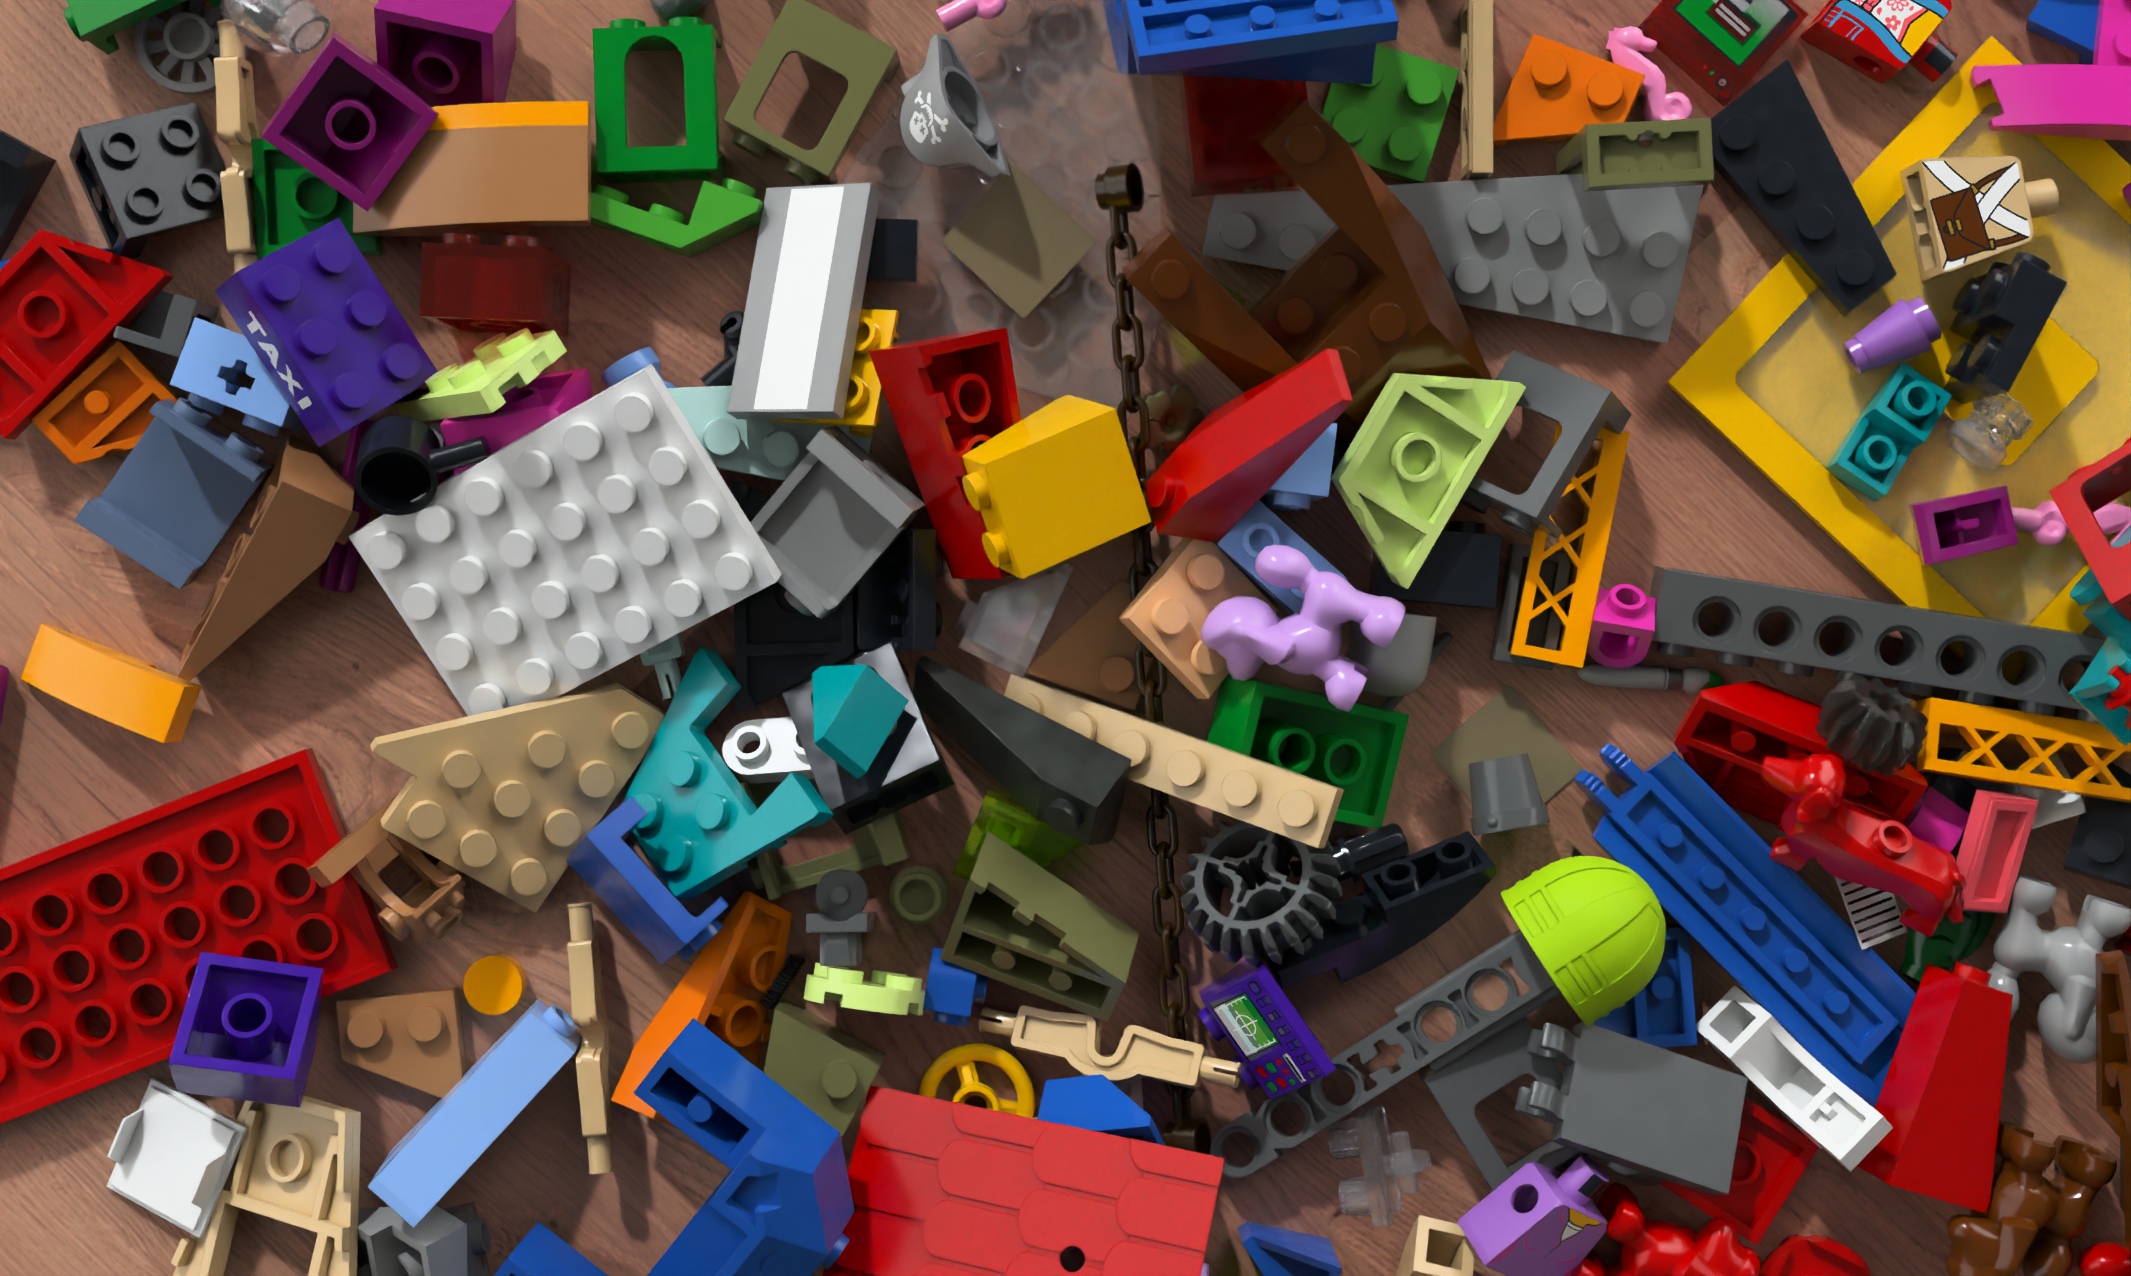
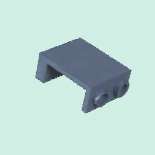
M180 397L177 402L172 399L155 402L149 411L155 417L101 496L87 501L74 520L178 589H182L196 579L272 469L271 465L260 459L264 452L259 446L235 432H232L227 437L208 424L212 419L209 413L192 406L189 400Z

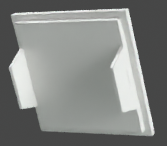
M151 1078L139 1109L123 1118L107 1157L116 1161V1165L106 1187L198 1238H202L248 1127L183 1092H177V1089L156 1078Z

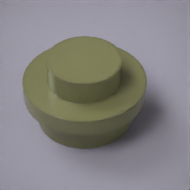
M915 865L905 868L896 875L889 889V902L892 910L901 920L913 925H924L936 920L944 911L948 901V888L945 880L936 870L928 866Z

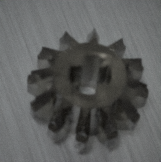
M1853 674L1848 680H1840L1835 689H1830L1821 703L1822 709L1817 715L1819 722L1815 729L1821 737L1827 740L1826 747L1831 751L1839 752L1845 758V763L1853 762L1859 765L1866 773H1870L1875 769L1882 775L1891 776L1896 770H1903L1909 761L1912 762L1922 749V741L1928 734L1925 730L1928 719L1923 713L1916 710L1917 703L1915 700L1902 696L1898 691V687L1890 688L1885 686L1879 678L1874 677L1868 681L1863 676Z

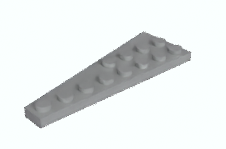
M1583 173L1386 185L1423 226L1458 304L1668 343L1703 185L1584 192ZM1302 190L1214 195L1201 255L1289 271L1335 224Z

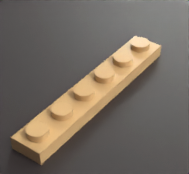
M1010 675L1004 696L1131 759L1128 780L1307 845L1325 848L1344 789L1023 676Z

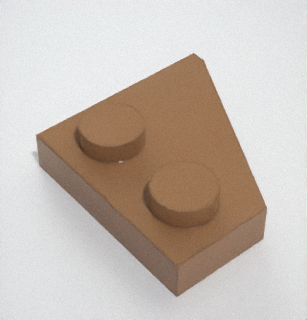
M1118 580L1030 665L1028 674L1135 711L1141 694L1137 687L1135 670V649L1140 640L1118 619L1131 603L1130 585ZM1143 655L1145 680L1154 656L1148 658Z
M459 987L342 998L336 1001L342 1061L439 1098H443L467 1072Z

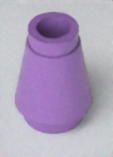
M1916 297L1908 302L1900 299L1855 334L1852 339L1842 345L1849 362L1855 371L1861 375L1868 370H1874L1929 352L1931 350L1930 344L1941 339V332L1932 312L1920 297Z

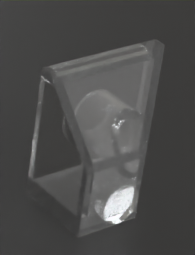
M1060 562L1029 577L1017 579L983 593L979 604L968 600L954 629L955 633L963 636L958 648L1023 679L1070 580L1074 566Z

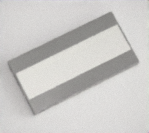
M872 183L766 188L727 413L736 419H843L881 192Z

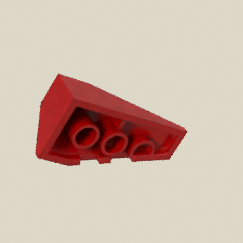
M1327 348L1222 404L1209 413L1145 483L1147 502L1151 506L1157 533L1217 543L1353 402L1338 350Z

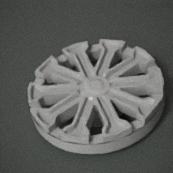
M190 0L189 12H185L181 4L168 9L172 15L168 22L161 19L159 14L135 24V51L139 62L147 74L167 89L183 95H201L215 92L214 62L210 56L220 57V45L216 44L219 43V31L216 28L218 21L230 15L232 20L244 22L245 60L249 54L247 52L249 29L240 9L231 0L217 7L213 6L205 16V2L207 0ZM158 30L162 32L163 39L149 41L148 31ZM170 52L160 65H154L153 60L156 55ZM199 64L206 75V80L196 83ZM182 65L181 79L175 82L172 80V75Z

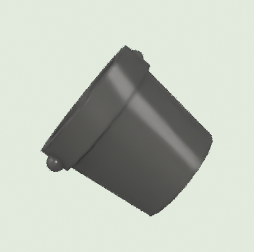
M1528 753L1469 764L1473 818H1470L1473 836L1550 823L1547 805L1543 804Z

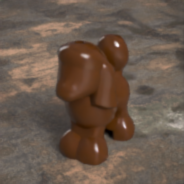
M1999 1121L1996 1151L2003 1159L1999 1172L1993 1177L1988 1210L1986 1213L1971 1209L1970 1215L1957 1214L1950 1217L1947 1222V1229L1951 1246L1950 1252L1945 1259L1947 1273L1950 1276H2014L2023 1261L2022 1270L2024 1276H2069L2073 1266L2072 1239L2085 1231L2089 1223L2091 1204L2101 1187L2108 1184L2114 1177L2117 1161L2101 1150L2078 1139L2058 1135L2053 1144L2033 1139L2034 1132L2010 1122ZM2054 1160L2059 1171L2055 1178L2049 1181L2044 1175L2046 1169ZM2039 1228H2043V1230H2042V1237H2040L2039 1239H2037V1240L2031 1245L2032 1241L2034 1240V1238H2035V1236H2036V1234H2037V1232H2038V1229H2039Z

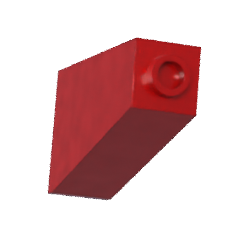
M1956 961L1953 970L1949 971L1927 963L1874 1108L1886 1118L1893 1129L1857 1166L1891 1186L1986 1213L1991 1199L2013 995L1990 986L1989 982L1992 974Z

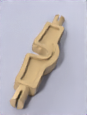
M221 20L217 22L220 57L214 58L218 137L229 147L232 154V167L221 172L220 182L227 252L234 255L236 273L259 260L257 258L252 139L261 138L256 122L253 67L251 62L245 60L244 22Z
M593 902L567 905V908H569L571 942H568L567 949L573 1024L578 1026L581 1032V1049L576 1056V1072L583 1138H587L589 1174H603L614 1171L610 1134L614 1131L610 1084V1041L603 996L599 939H594Z
M1023 1005L1020 1006L1018 1014L990 1009L989 1007L983 1008L981 1016L988 1020L1002 1022L1001 1024L979 1019L980 1032L1011 1037V1044L1019 1050L1067 1060L1084 1075L1102 1074L1113 1084L1130 1083L1141 1078H1148L1199 1089L1202 1080L1231 1086L1236 1089L1240 1079L1235 1075L1218 1071L1237 1075L1242 1074V1063L1240 1062L1236 1063L1208 1057V1050L1201 1044L1171 1038L1137 1025H1128L1124 1029L1123 1037L1119 1042L1116 1052L1109 1057H1103L1100 1053L1102 1022L1098 1018L1087 1014L1052 1012Z

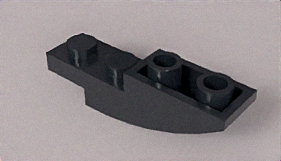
M1469 831L1398 860L1391 861L1361 874L1365 892L1333 904L1336 909V919L1319 920L1318 923L1323 929V939L1314 938L1310 935L1306 936L1302 940L1305 947L1304 955L1296 953L1292 947L1284 950L1282 965L1274 963L1268 954H1265L1264 960L1282 989L1331 969L1342 984L1402 954L1449 921L1496 875L1495 865Z

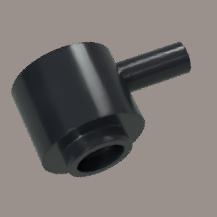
M407 416L385 417L372 423L365 430L361 438L354 476L355 487L361 499L371 508L381 513L395 516L413 514L425 508L434 498L437 491L439 473L479 463L491 455L490 449L484 436L441 447L437 435L425 423ZM426 493V494H425L424 496H422L420 499L415 500V501H412L413 499H415V498L419 497L420 495Z

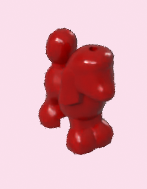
M1614 1182L1602 1193L1597 1208L1606 1221L1609 1222L1605 1233L1622 1243L1621 1260L1618 1263L1604 1265L1599 1255L1591 1249L1571 1274V1276H1759L1761 1263L1760 1257L1750 1247L1744 1246L1738 1240L1737 1228L1733 1221L1717 1217L1695 1234L1687 1226L1673 1224L1668 1221L1649 1220L1643 1217L1637 1196L1626 1185Z

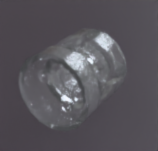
M2006 393L1973 401L1972 413L1967 418L1956 420L1945 433V438L1954 451L1972 465L1989 472L1995 471L2006 458V447L2014 440H2021L2034 426L2032 415L2017 400Z

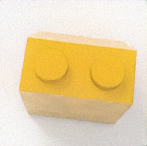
M1067 394L962 456L968 474L962 478L965 494L972 507L976 511H981L987 532L982 534V542L986 554L995 567H1000V569L1021 579L1151 522L1116 409Z

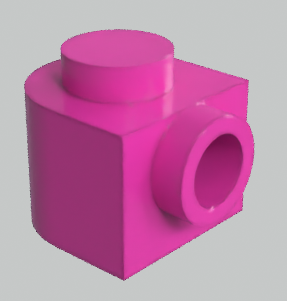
M1619 584L1611 590L1599 588L1587 645L1590 656L1596 662L1611 668H1626L1641 662L1648 653L1655 632L1656 598L1645 596L1642 590L1629 584Z

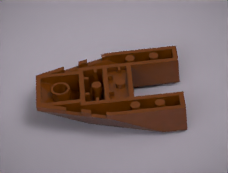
M1298 94L1252 138L1335 224L1292 269L1248 311L1166 226L1122 268L1126 279L1244 393L1327 348L1338 350L1353 402L1333 423H1337L1336 439L1352 443L1392 373L1492 380L1421 223L1313 105Z

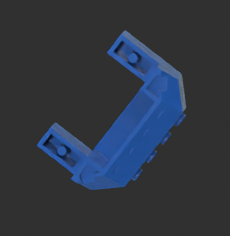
M693 1018L665 1050L633 1093L731 1170L646 1276H812L820 1265L828 1270L850 1241L842 1232L855 1212L840 1132ZM538 1221L507 1257L494 1276L608 1275Z

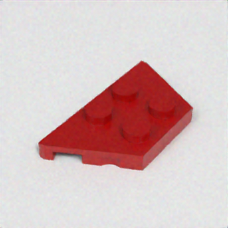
M40 229L0 270V435L4 439L15 440L32 423L31 419L57 397L114 339L113 334L116 326L125 328L174 277L166 270Z

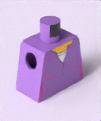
M1582 1154L1563 1174L1535 1161L1526 1163L1464 1214L1457 1223L1483 1264L1490 1269L1507 1276H1571L1607 1231V1221L1592 1201V1198L1609 1182V1177L1592 1158L1585 1154Z

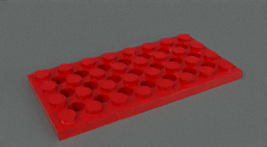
M312 748L301 750L0 869V918L4 919L12 930V940L6 949H0V1124L170 1058L201 952L249 958L250 949L256 941L267 942L274 948L277 962L323 968L324 979L321 998L398 968L381 922L377 917L371 897L349 872L345 873L334 884L321 888L310 876V888L302 897L290 894L284 887L283 874L289 865L298 864L307 870L346 837ZM271 808L284 813L289 822L288 833L280 842L268 839L262 831V818ZM215 830L225 832L233 842V854L224 864L214 861L207 852V840ZM160 852L170 854L178 865V875L170 885L160 883L152 873V862ZM104 874L115 876L122 884V898L114 907L103 903L97 894V884ZM237 885L249 889L255 898L254 911L248 918L236 916L229 908V893ZM50 895L60 898L67 907V919L60 928L49 925L42 914L43 904ZM181 907L191 909L199 918L200 929L192 940L180 937L174 929V915ZM312 919L325 922L331 929L332 942L324 952L313 950L305 941V927ZM126 929L138 932L143 938L145 945L144 953L138 961L126 959L119 950L118 941L120 935ZM70 951H77L83 954L89 963V974L82 983L72 981L64 971V960ZM16 972L25 974L33 983L34 994L28 1004H21L15 1001L9 992L10 979ZM147 984L159 987L165 994L166 1007L160 1016L148 1014L141 1006L140 994ZM91 1006L104 1009L110 1017L111 1028L104 1038L94 1036L86 1027L85 1016ZM36 1028L46 1029L55 1039V1052L50 1059L38 1057L31 1048L30 1039Z

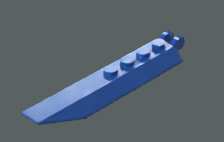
M1607 743L1599 751L1601 760L1611 771L1630 786L1617 798L1593 773L1582 769L1574 778L1576 786L1595 805L1605 811L1592 838L1616 862L1636 872L1653 890L1661 907L1762 1008L1769 1012L1812 1057L1854 1093L1875 1108L1916 993L1870 947L1861 950L1856 933L1791 868L1769 859L1771 848L1675 751H1672L1651 767L1642 771L1620 749Z

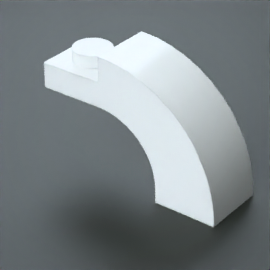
M1735 985L1696 1024V1031L1741 1076L1747 1077V1082L1813 1143L1820 1149L1826 1150L1850 1172L1893 1129L1892 1125L1882 1114L1823 1067L1769 1012Z

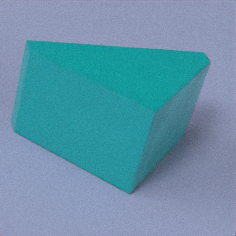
M868 665L820 666L812 673L814 744L858 779L868 771L909 700Z

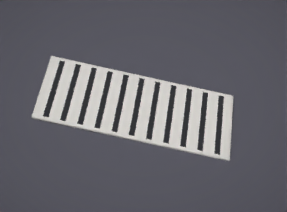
M1835 877L1861 950L1907 932L1905 925L1899 922L1901 913L1893 893Z

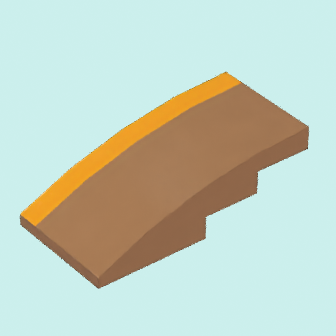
M536 101L432 107L439 115L367 212L353 202V234L355 236L477 237V231L533 232V226H591L590 104L588 101Z

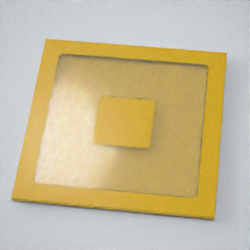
M1991 36L1851 184L1897 273L1895 278L1844 318L1787 252L1668 379L1666 384L1902 605L2082 634L2091 624L2082 613L2094 600L2080 606L2070 597V592L2091 567L2075 538L2068 532H2066L2065 539L2060 545L2049 547L2037 542L2031 533L2016 531L2019 544L1924 565L1920 561L1909 504L2007 485L2011 507L2035 509L2043 501H2054L2049 491L2065 482L2074 471L2096 463L2122 447L2126 440L2131 437V209L2125 201L2122 192L2123 188L2131 183V165L2103 139L1991 131L1988 123L1992 118L2003 114L1991 84L1973 89L1970 82V72L1973 66L2023 65ZM2015 156L2021 162L2025 183L2051 178L2055 182L2059 193L2058 210L2055 214L2032 218L2034 228L2033 241L1932 280L1921 281L1900 173L1901 170L1926 158ZM2024 252L2046 261L2051 266L2049 273L2067 282L2009 392L1965 404L1950 398L1928 438L1923 444L1912 450L1885 497L1874 502L1826 469L1863 410L1897 365L1904 362L1944 389L1950 378V375L1945 373V369L1951 356L1963 342L1969 343V340L1949 330L1958 313L1953 310V303L1959 291L1969 279H1976L1987 274L1993 262L2011 264L2016 253ZM1916 297H1920L1932 312L1939 326L1941 339L1930 344L1931 350L1929 352L1874 370H1868L1859 375L1848 360L1842 344L1852 339L1855 334L1898 300L1903 299L1908 302ZM2131 490L2115 499L2114 504L2131 508ZM2116 533L2106 535L2109 543L2116 536ZM1954 641L1948 644L1947 647L1963 660L1964 650L1960 642ZM2019 651L2009 654L2002 663V675L2006 681L2014 680L2023 670L2024 660ZM2002 697L2010 705H2015L2018 699Z

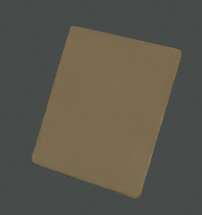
M1012 165L1009 168L1010 176L1003 179L999 178L942 239V243L1021 318H1026L1095 245V239L1016 165Z
M1512 686L1505 687L1431 751L1433 758L1470 801V763L1528 753L1543 804L1582 770L1581 766ZM1514 829L1500 831L1498 833L1502 837H1505Z

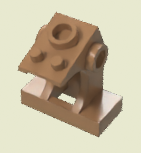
M398 792L306 871L321 888L334 884L345 873L349 872L382 909L377 917L385 929L397 940L402 942L409 936L421 947L432 936L436 939L444 937L460 922L463 917L462 910L465 908L466 898L464 897L463 887L466 883L454 867L441 860L433 865L416 846L382 828L380 819L399 794ZM397 856L421 880L401 899L394 895L377 876V873Z

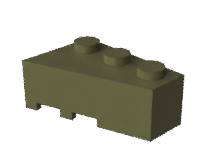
M987 831L939 959L1108 1022L1126 984L1140 933Z
M783 998L774 1010L763 1073L838 1130L842 1139L880 1069L886 1053Z

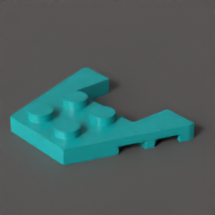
M700 647L695 653L623 800L625 802L632 796L647 812L646 817L632 833L673 895L684 899L696 897L748 867L747 861L770 848L780 849L788 844L787 838L808 826L818 827L834 815L806 775L792 772L758 809L705 734L708 725L742 687L718 653L704 647Z

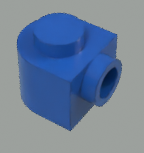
M933 947L923 1009L934 1011L933 1021L949 1025L968 1026L972 1002L984 1004L988 977L939 959L943 949Z

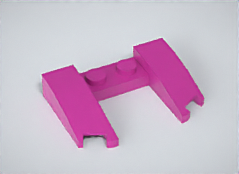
M2099 0L2092 65L2026 64L1973 66L1970 72V82L1973 89L1991 84L2003 114L1989 121L1990 130L2131 141V0Z

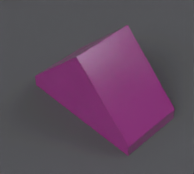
M2007 485L1909 504L1920 561L1924 565L2019 544Z

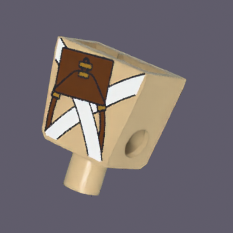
M2015 156L1926 158L1900 171L1921 281L1932 280L2033 241L2034 228L2032 218L2055 214L2059 207V193L2055 182L2051 178L2025 183L2021 162Z

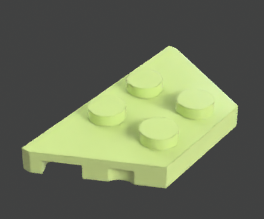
M524 328L508 337L504 332L499 333L484 341L473 350L476 357L460 366L455 363L445 367L425 381L426 385L393 404L401 416L412 417L421 422L493 413L506 403L502 394L516 385L518 388L528 385L542 370L554 363L567 350L555 330L531 334L528 328Z
M1405 373L1391 374L1333 473L1331 480L1393 583L1406 589L1410 587L1526 389V386L1520 382Z

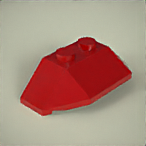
M1756 680L1700 690L1674 734V744L1679 753L1682 754L1684 761L1730 807L1779 825L1788 796L1775 789L1764 779L1761 772L1762 761L1766 756L1803 760L1811 754H1831L1842 759L1845 763L1844 771L1846 773V793L1843 799L1884 821L1894 820L1903 824L1928 787L1927 779L1865 723Z

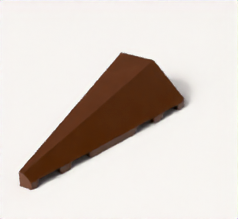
M2121 950L2095 954L2097 1112L2120 1138V1207L2125 1212V1246L2131 1252V980L2124 953Z

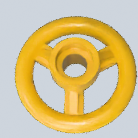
M972 1043L960 1045L946 1051L930 1065L919 1087L918 1095L935 1098L943 1077L956 1067L961 1081V1088L955 1093L952 1102L965 1104L967 1098L977 1095L986 1101V1109L1033 1118L1035 1093L1027 1071L1011 1054L992 1045ZM974 1061L991 1063L1003 1070L1014 1084L1018 1102L998 1098L993 1089L980 1083Z

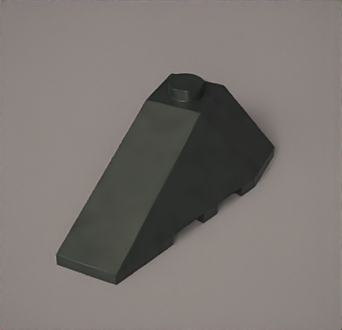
M924 655L916 662L913 693L920 709L1033 816L1049 824L1055 831L1064 835H1070L1088 845L1108 843L1112 840L1116 833L1131 759Z

